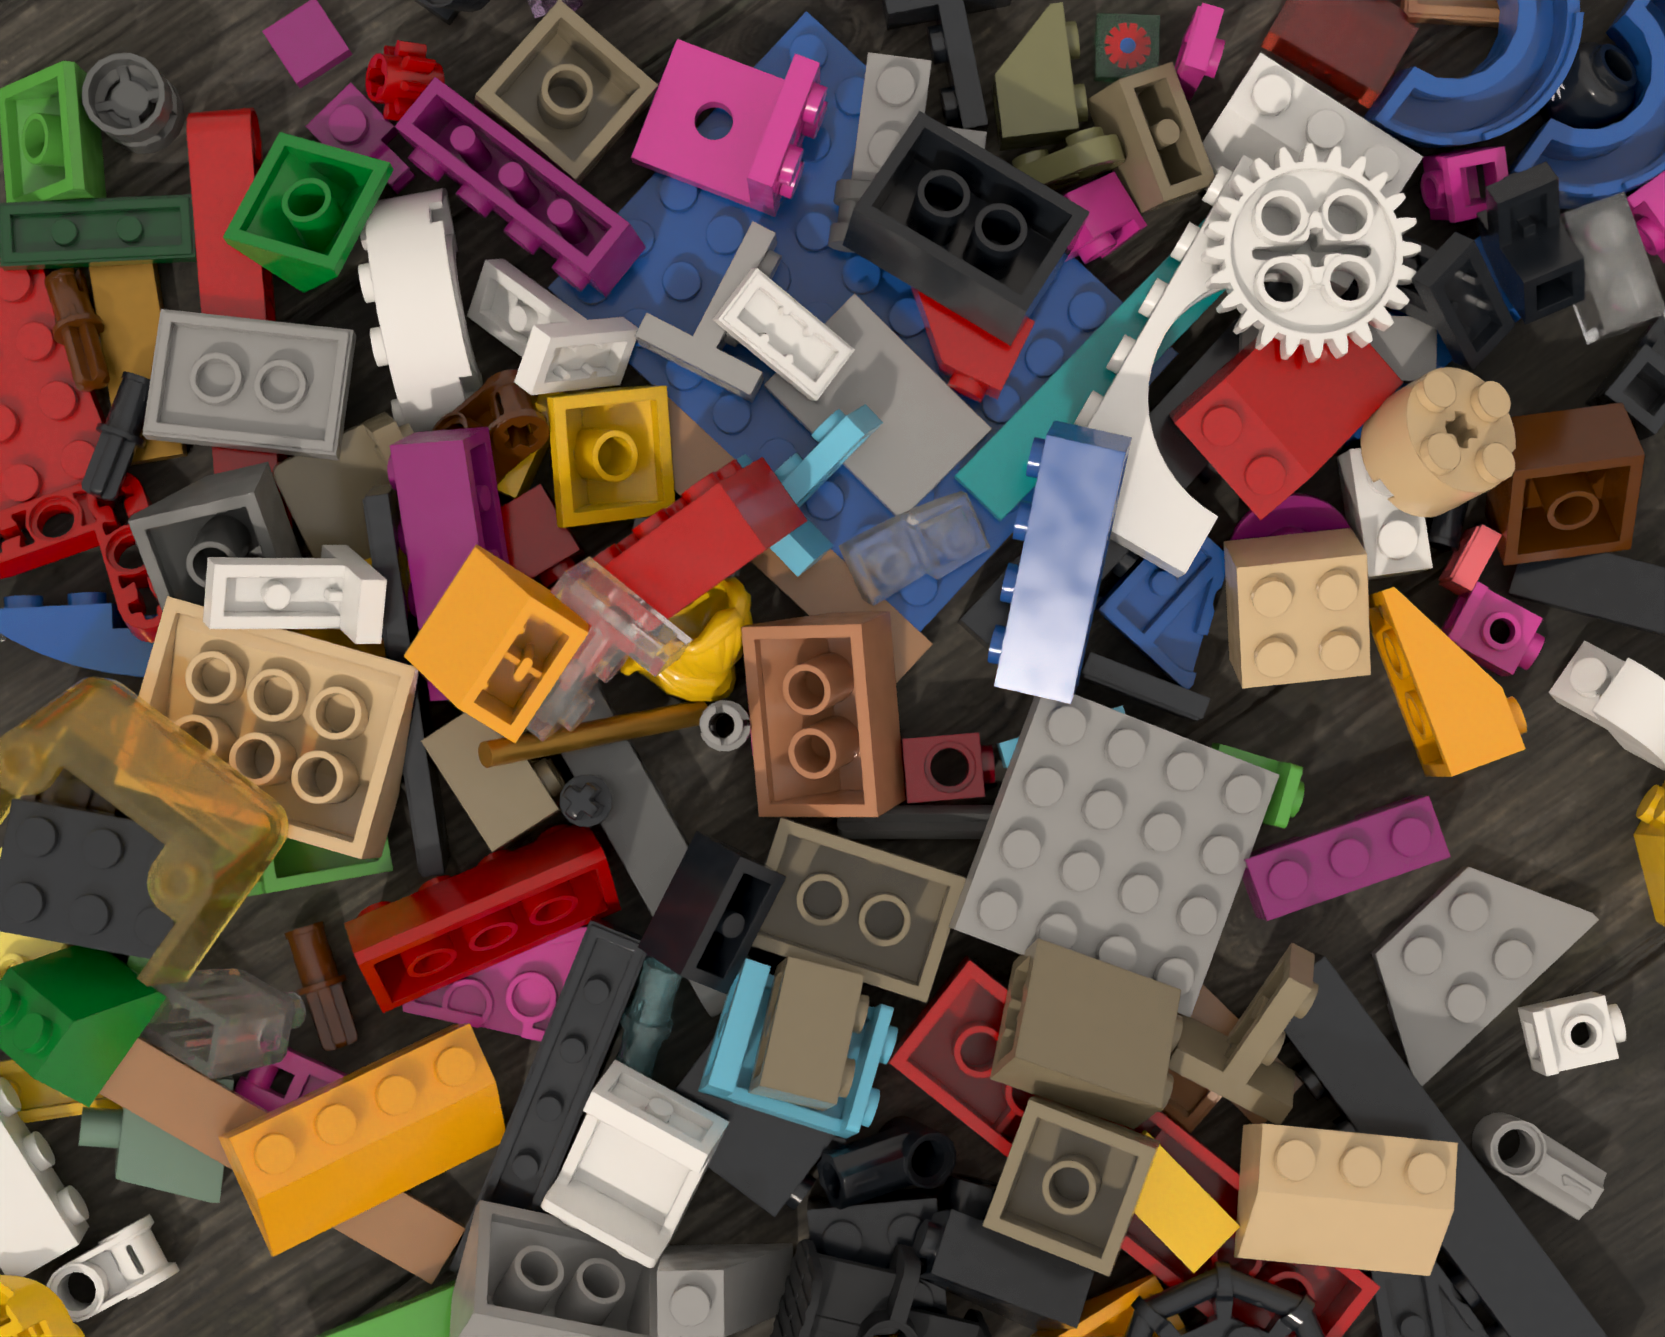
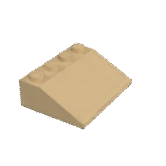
M167 596L113 787L355 858H381L399 796L419 670L412 665L285 629H209L203 622L204 606Z

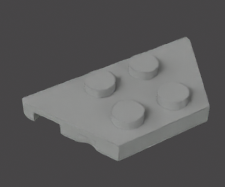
M1462 866L1371 952L1379 981L1383 984L1386 992L1388 1011L1394 1030L1398 1032L1407 1066L1420 1085L1423 1086L1597 923L1599 919L1592 912L1474 868Z

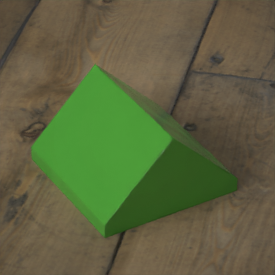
M61 61L0 88V129L6 203L106 198L101 129L89 119L83 106L82 86L87 73L75 62Z

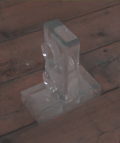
M589 556L565 571L550 593L592 627L526 729L542 742L563 726L572 732L595 705L596 701L588 694L599 679L604 683L610 681L629 656L656 677L681 657L693 639Z

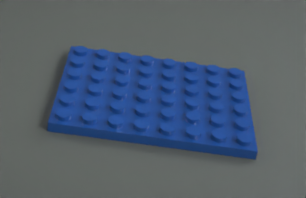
M807 11L754 67L785 80L795 54L820 63V84L828 87L824 100L828 102L820 129L815 139L804 136L802 142L804 152L801 161L805 162L792 199L781 196L780 206L774 217L655 172L617 213L631 224L646 248L607 297L589 284L580 292L560 276L548 287L554 296L587 320L624 317L639 328L646 313H649L693 336L752 221L776 233L777 245L774 252L782 255V258L772 281L825 324L855 293L946 384H948L951 378L939 370L911 286L856 253L838 251L828 246L830 225L837 223L839 206L833 202L835 184L838 180L852 178L866 65ZM715 108L698 126L697 131L704 138L718 140L730 132L733 119L727 111ZM1075 258L1063 263L1029 318L1035 321L1034 326L998 400L985 394L982 402H979L953 390L992 429L901 522L843 464L799 508L834 545L831 549L919 632L929 624L1014 532L1021 503L1020 501L999 522L954 478L955 475L1123 304L1115 294ZM636 339L628 364L651 386L654 384L667 386V396L734 459H738L746 454L754 462L763 457L772 471L775 472L795 453H798L804 459L819 444L811 436L812 434L764 387V384L776 372L740 342L736 347L726 343L722 351L763 372L764 381L752 403L640 346ZM1172 347L1152 365L1149 385L1179 354ZM1035 487L1022 500L1032 502Z

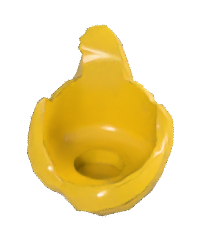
M736 577L726 578L671 617L665 623L657 641L639 642L628 648L622 657L621 673L629 676L637 671L666 694L689 702L718 701L728 697L733 691L736 681L735 664L743 655L741 627L753 624L750 612L751 595Z

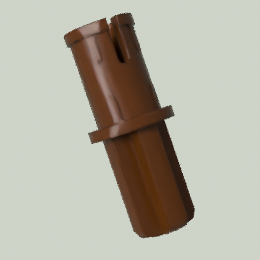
M70 267L53 271L44 280L45 289H47L56 324L52 330L53 337L57 343L65 346L76 388L82 392L103 389L110 382L108 368L99 340V333L104 332V323L100 316L95 315L89 297L86 276L82 270L78 269L75 272L74 268Z
M320 921L286 932L284 935L286 940L288 939L302 985L301 989L296 990L298 996L305 994L321 1048L324 1051H333L358 1040V1032L342 985L343 981L348 980L346 974L339 976L324 930V922Z

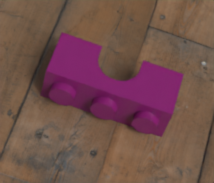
M1412 795L1355 815V819L1306 836L1292 837L1252 851L1250 857L1244 859L1246 868L1242 879L1255 916L1269 921L1451 856L1430 797L1428 795Z

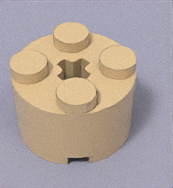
M1452 367L1432 370L1396 391L1383 402L1362 427L1361 454L1366 471L1373 483L1381 479L1386 488L1394 495L1387 500L1401 511L1418 517H1435L1483 494L1511 477L1515 470V459L1512 452L1516 449V438L1509 415L1511 401L1508 393L1497 382H1485L1468 371Z

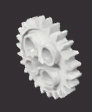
M1307 143L1301 150L1297 163L1294 162L1289 151L1282 147L1274 155V170L1261 158L1255 159L1249 166L1254 183L1237 174L1228 184L1237 200L1220 196L1213 206V209L1226 222H1209L1204 228L1203 234L1220 242L1219 246L1209 248L1201 255V261L1220 265V271L1211 276L1205 283L1206 288H1225L1228 296L1216 308L1217 312L1224 313L1237 308L1242 315L1237 321L1233 332L1235 334L1242 333L1253 325L1259 329L1255 348L1261 350L1273 338L1280 340L1281 359L1284 360L1292 356L1298 344L1304 346L1305 355L1309 363L1315 362L1320 358L1324 343H1327L1330 352L1336 359L1343 357L1348 353L1347 336L1360 348L1367 346L1373 341L1368 324L1384 332L1394 323L1384 306L1398 310L1406 306L1410 299L1396 285L1413 283L1411 278L1417 273L1412 268L1402 265L1403 260L1410 259L1421 251V245L1402 241V235L1417 224L1416 218H1396L1394 210L1404 201L1406 196L1404 193H1399L1385 198L1380 191L1389 175L1383 172L1370 181L1362 176L1366 165V157L1360 156L1349 168L1341 166V147L1335 146L1324 159V162L1318 161L1313 143ZM1337 205L1349 209L1356 219V232L1353 234H1343L1335 230L1329 222V207ZM1276 207L1286 212L1291 222L1290 234L1280 236L1268 231L1262 222V209ZM1308 240L1314 252L1345 250L1350 247H1365L1369 254L1366 258L1350 254L1341 255L1342 253L1328 254L1313 267L1311 266L1309 256L1305 254H1292L1291 256L1274 257L1270 260H1257L1253 257L1252 252L1254 249H1261L1268 252L1293 253ZM1344 271L1355 278L1359 287L1356 300H1343L1334 293L1330 283L1332 272ZM1277 272L1288 277L1294 290L1291 301H1276L1268 295L1264 287L1266 273Z

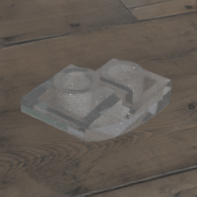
M963 491L935 499L903 512L838 546L862 599L872 606L925 574L939 580L991 548L969 496Z

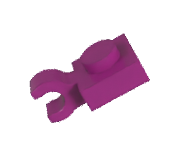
M351 82L305 126L322 144L390 162L394 170L387 184L397 194L416 177L409 170L410 168L387 146L399 132L387 119L383 118V115Z

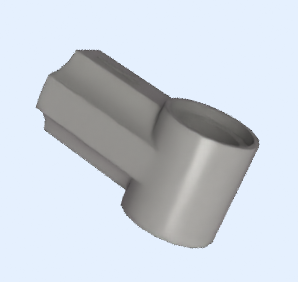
M1498 1112L1483 1117L1475 1126L1472 1134V1148L1476 1157L1485 1166L1502 1173L1574 1219L1580 1220L1588 1210L1593 1209L1604 1191L1603 1184L1607 1174L1605 1171L1545 1135L1534 1124L1513 1115ZM1516 1129L1520 1137L1518 1151L1513 1157L1501 1160L1498 1154L1500 1138L1506 1132Z

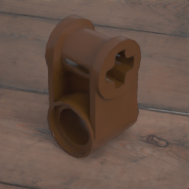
M505 370L489 377L482 387L454 411L443 416L432 429V431L488 427L497 485L508 472L526 457L542 448L548 441L550 434L546 417L537 411L535 403L537 402L538 395H530L514 383L518 370Z

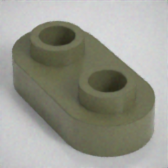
M1092 127L1066 137L1067 147L1051 154H1049L1048 149L1031 151L1014 158L1012 165L1057 192L1122 165L1125 162V157L1118 135H1104L1102 127Z

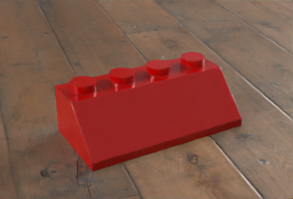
M563 824L546 830L538 837L537 841L514 851L500 850L484 857L476 867L453 877L448 875L435 877L425 882L418 889V892L395 902L382 901L374 903L363 909L357 918L344 923L357 964L380 1009L385 1013L589 924L592 916L601 919L622 909L607 858L589 827H579L575 824L572 826Z

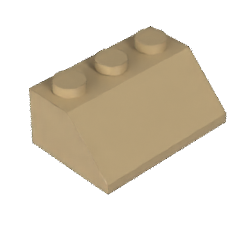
M1264 1123L1243 1125L1236 1221L1240 1228L1236 1231L1234 1257L1430 1276L1454 1212L1458 1143Z

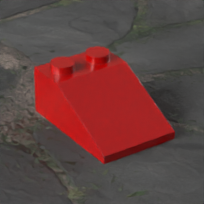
M1347 336L1348 353L1338 359L1330 352L1327 343H1324L1320 358L1315 362L1309 363L1305 355L1304 346L1298 344L1292 356L1284 360L1281 359L1280 340L1273 338L1265 347L1258 350L1255 348L1256 337L1171 411L1169 415L1178 428L1261 521L1308 481L1369 419L1383 402L1404 383L1370 343L1360 348Z

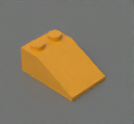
M1395 587L1370 594L1369 628L1425 777H1452L1525 750L1521 734L1527 732V724L1517 700L1513 696L1506 698L1503 688Z

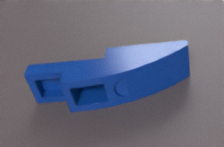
M107 593L67 594L68 605L43 606V596L39 595L3 597L4 608L0 609V633L10 640L37 653L74 666L119 675L145 676L154 643L141 641L131 633L119 613L117 604L107 603ZM144 615V616H145V618L148 620V619H153L154 617H156V616H158V615Z

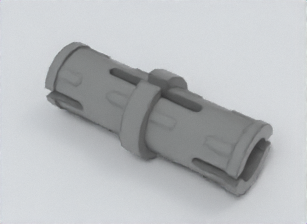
M720 700L712 703L703 711L699 722L702 732L700 734L709 747L717 751L729 752L738 749L746 742L751 729L748 723L750 718L741 705L733 701ZM723 714H729L735 723L733 732L727 738L720 737L716 730V723Z

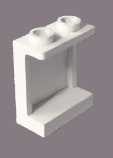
M614 1060L594 1087L583 1111L587 1115L558 1178L548 1190L541 1203V1208L559 1218L567 1226L579 1229L610 1246L623 1257L635 1260L648 1268H654L673 1239L729 1121L623 1063Z

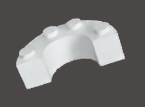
M445 188L378 200L360 233L364 250H368L369 263L358 265L361 290L366 303H376L380 327L370 328L374 358L378 367L389 365L397 399H392L391 401L394 420L398 427L409 423L414 433L432 431L434 425L443 416L454 411L483 385L482 375L472 350L462 306L456 266L458 247L448 194Z

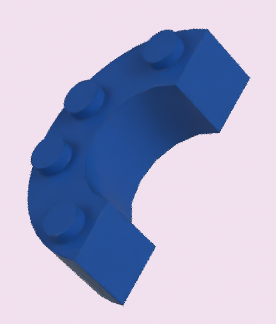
M1497 0L1500 9L1498 36L1487 58L1471 73L1454 79L1437 78L1415 66L1400 70L1395 74L1363 118L1405 145L1425 148L1453 147L1486 141L1518 127L1536 114L1551 99L1566 78L1573 64L1583 28L1584 12H1580V0Z
M1628 0L1606 31L1611 40L1630 59L1637 74V82L1634 85V102L1628 111L1623 114L1621 120L1601 129H1576L1551 118L1532 135L1509 167L1508 175L1522 172L1547 161L1559 178V209H1579L1599 206L1623 198L1665 170V0Z

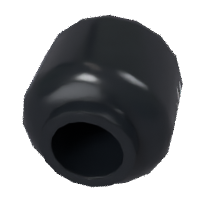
M1591 41L1580 43L1566 78L1551 99L1540 109L1542 117L1546 122L1552 118L1576 129H1601L1607 127L1627 112L1634 102V85L1637 82L1635 68L1624 52L1614 45H1602Z

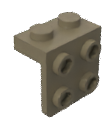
M383 412L343 431L340 460L292 455L274 466L272 472L274 480L313 558H321L322 545H348L364 560L371 558L362 499L372 486L390 484L387 472L388 459L391 455L389 445L414 433L409 423L398 427L396 421L386 412Z

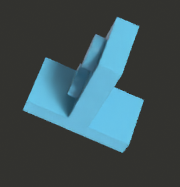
M866 404L848 415H845L838 409L811 435L819 444L804 459L798 453H795L774 473L800 508L883 422ZM746 454L737 459L742 468L753 462ZM807 517V522L770 547L797 577L816 564L834 546Z

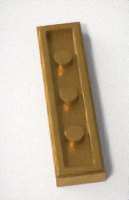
M157 263L89 267L96 315L100 316L104 323V332L99 334L110 376L108 390L111 406L122 381L123 371L151 379L160 311L164 309ZM142 435L141 438L146 441V445L144 448H137L131 465L188 456L186 444L149 440Z

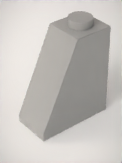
M793 1243L668 1245L662 1254L657 1268L658 1337H726L774 1318L778 1315L780 1299L785 1291L786 1278L790 1274Z

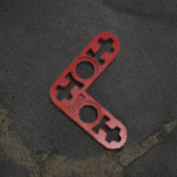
M127 473L119 496L125 495L124 505L128 518H130L131 515L147 508L152 503L138 478ZM81 483L0 510V538L3 537L5 540L1 545L0 579L9 578L100 546L120 615L136 638L141 641L154 643L163 612L159 604L157 606L158 616L148 620L144 616L146 605L139 589L150 587L158 602L145 565L134 569L123 568L119 565L122 553L130 546L136 545V541L129 524L121 526L120 521L112 510L115 506L114 501H106L94 497L82 490ZM60 513L74 516L73 526L66 534L55 538L43 535V527L52 516ZM27 528L34 540L33 544L26 545L24 540L27 539L21 529Z

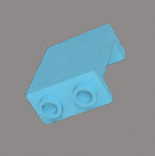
M746 958L726 996L698 1092L844 1139L858 1134L861 1125L869 1127L875 1116L880 1098V1090L872 1087L879 1063L885 1065L888 1063L897 1039L898 1028L890 1025L894 1008L884 1004H879L876 1007L869 1006L861 1033L852 1032L847 1058L855 1059L854 1078L848 1096L846 1098L838 1097L837 1105L821 1111L748 1093L774 975L769 974L771 966Z

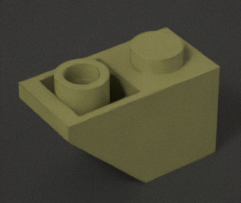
M1063 2L1051 3L994 75L991 90L999 151L1066 143V137L1078 132V123L1088 121L1084 83L1073 84L1070 61L1080 59L1076 21L1065 22Z

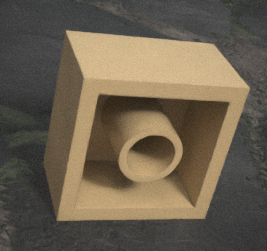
M1352 528L1224 541L1229 660L1242 689L1371 675L1367 553Z

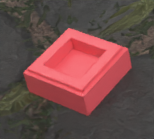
M1483 524L1465 530L1460 539L1459 551L1452 553L1438 579L1440 581L1439 585L1457 595L1471 592L1502 534Z

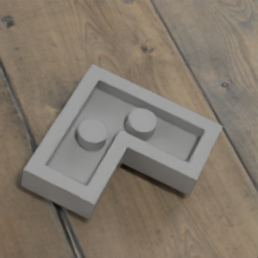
M868 52L851 179L873 181L919 111L925 113L931 60ZM948 127L985 149L987 132Z

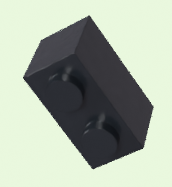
M696 831L638 948L678 975L728 994L786 876L742 850Z

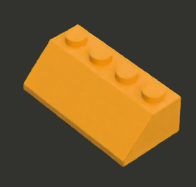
M470 1023L452 1024L218 1136L270 1254L274 1257L499 1145L506 1129L495 1078Z

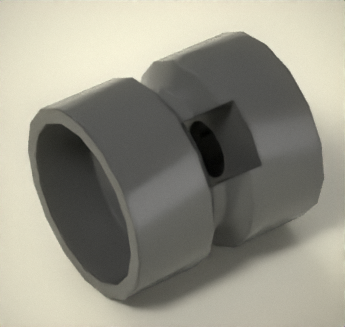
M114 53L99 60L86 75L82 86V103L86 113L92 122L123 149L137 154L156 153L168 147L179 136L185 120L184 103L178 90L146 58L132 53Z

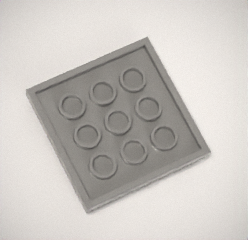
M1074 695L1071 704L1034 696L949 927L1024 955L1026 949L1039 938L1181 989L1178 1013L1191 1018L1245 871L1244 859L1250 857L1279 774L1078 695Z

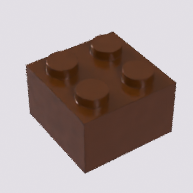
M1623 402L1511 417L1516 438V449L1512 452L1515 459V470L1511 477L1487 491L1485 516L1489 527L1502 534L1496 546L1503 565L1631 549L1645 453Z

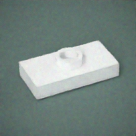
M758 268L750 269L712 319L810 401H817L855 351L854 348Z

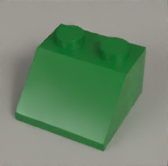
M74 945L9 967L1 978L0 1049L34 1079L90 1107L167 996L112 952Z

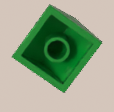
M279 132L223 238L228 245L305 293L338 277L394 169L390 162Z

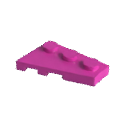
M588 926L580 927L402 1005L403 1012L458 1024L470 1023L471 1027H483L541 1042Z

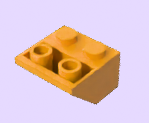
M476 544L408 647L404 657L458 709L516 743L588 635L589 614Z

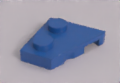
M1207 536L1188 571L1179 578L1140 556L1095 606V609L1172 682L1188 690L1194 684L1197 674L1193 672L1203 636H1208L1215 612L1213 607L1215 594L1222 587L1225 578L1224 551Z

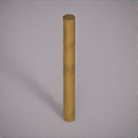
M690 701L521 734L516 743L505 737L483 741L479 744L478 756L481 764L485 768L699 726L703 711L708 706L704 701Z

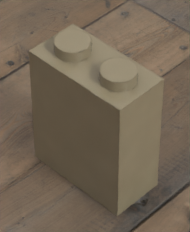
M1038 938L1026 949L1024 955H1020L1013 962L990 1079L1135 1129L1156 1112H1161L1166 1107L1173 1090L1174 1080L1172 1074L1168 1073L1171 1052L1176 1047L1183 1029V1017L1177 1014L1181 989Z

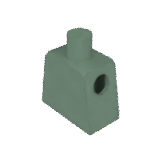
M231 1072L204 1073L233 1090L234 1079ZM124 1107L122 1109L82 1108L78 1146L116 1148V1179L210 1203H220L223 1164Z

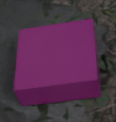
M309 0L262 31L300 89L353 55L317 0Z

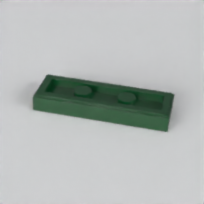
M192 194L0 203V267L4 271L197 262Z

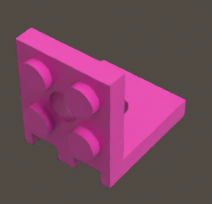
M677 39L632 153V162L775 217L780 206L781 196L792 199L801 178L805 162L801 161L804 152L802 148L804 136L815 139L827 109L828 102L824 100L828 87L820 84V63L795 54L784 80ZM721 108L730 114L733 119V125L725 137L718 140H710L699 134L696 129V121L699 115L706 109Z

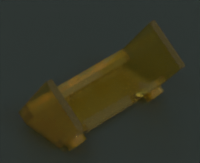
M102 677L84 678L0 737V825L10 812L12 798L33 796L44 792L55 782L65 768L165 844L150 867L147 877V888L149 896L156 907L176 923L137 979L146 986L187 982L284 845L289 828L286 812L274 798L122 683Z

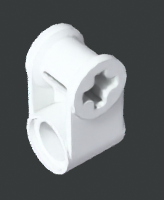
M150 1214L99 1241L98 1246L72 1259L52 1274L46 1287L50 1288L62 1300L73 1322L89 1319L125 1298L129 1300L180 1271L176 1262L167 1261L150 1228L154 1224V1220ZM79 1272L91 1278L96 1288L93 1302L81 1303L72 1297L68 1289V1279L71 1273Z

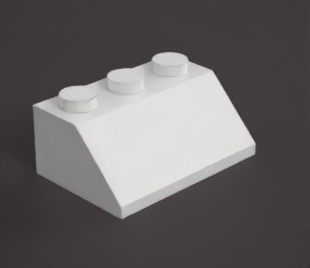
M1262 53L1259 54L1203 141L1215 176L1221 166L1233 172L1243 155L1252 160L1261 158L1274 170V155L1282 147L1289 151L1294 162L1297 163L1301 150L1307 143H1313L1318 161L1324 162L1329 152L1335 146L1341 147V166L1349 168L1360 156L1366 157V165L1362 175L1364 178L1370 181L1383 172L1389 175L1380 191L1385 198L1401 192L1423 158L1414 150ZM1335 206L1355 218L1349 209L1343 206Z

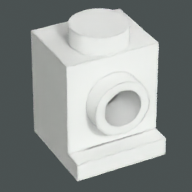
M1591 991L1518 1007L1531 1070L1545 1076L1559 1074L1560 1071L1619 1059L1616 1043L1626 1040L1625 1023L1617 1004L1607 1005L1605 995ZM1585 1022L1589 1039L1582 1045H1575L1571 1039L1572 1028L1577 1023Z

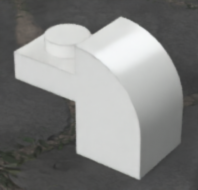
M1584 640L1550 689L1549 694L1559 704L1607 729L1625 750L1665 771V680L1630 658L1623 661Z

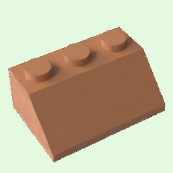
M890 611L831 612L749 624L741 627L759 817H879L905 801Z

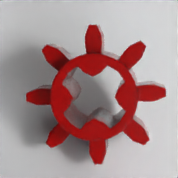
M397 40L395 46H384V54L377 53L371 58L366 72V92L371 101L385 105L383 111L384 119L399 121L434 77L445 84L442 66L436 60L426 58V44Z

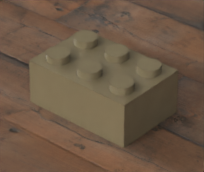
M781 817L766 865L786 876V879L752 946L784 957L790 956L864 975V983L927 1003L951 929L949 924L964 887L966 877Z

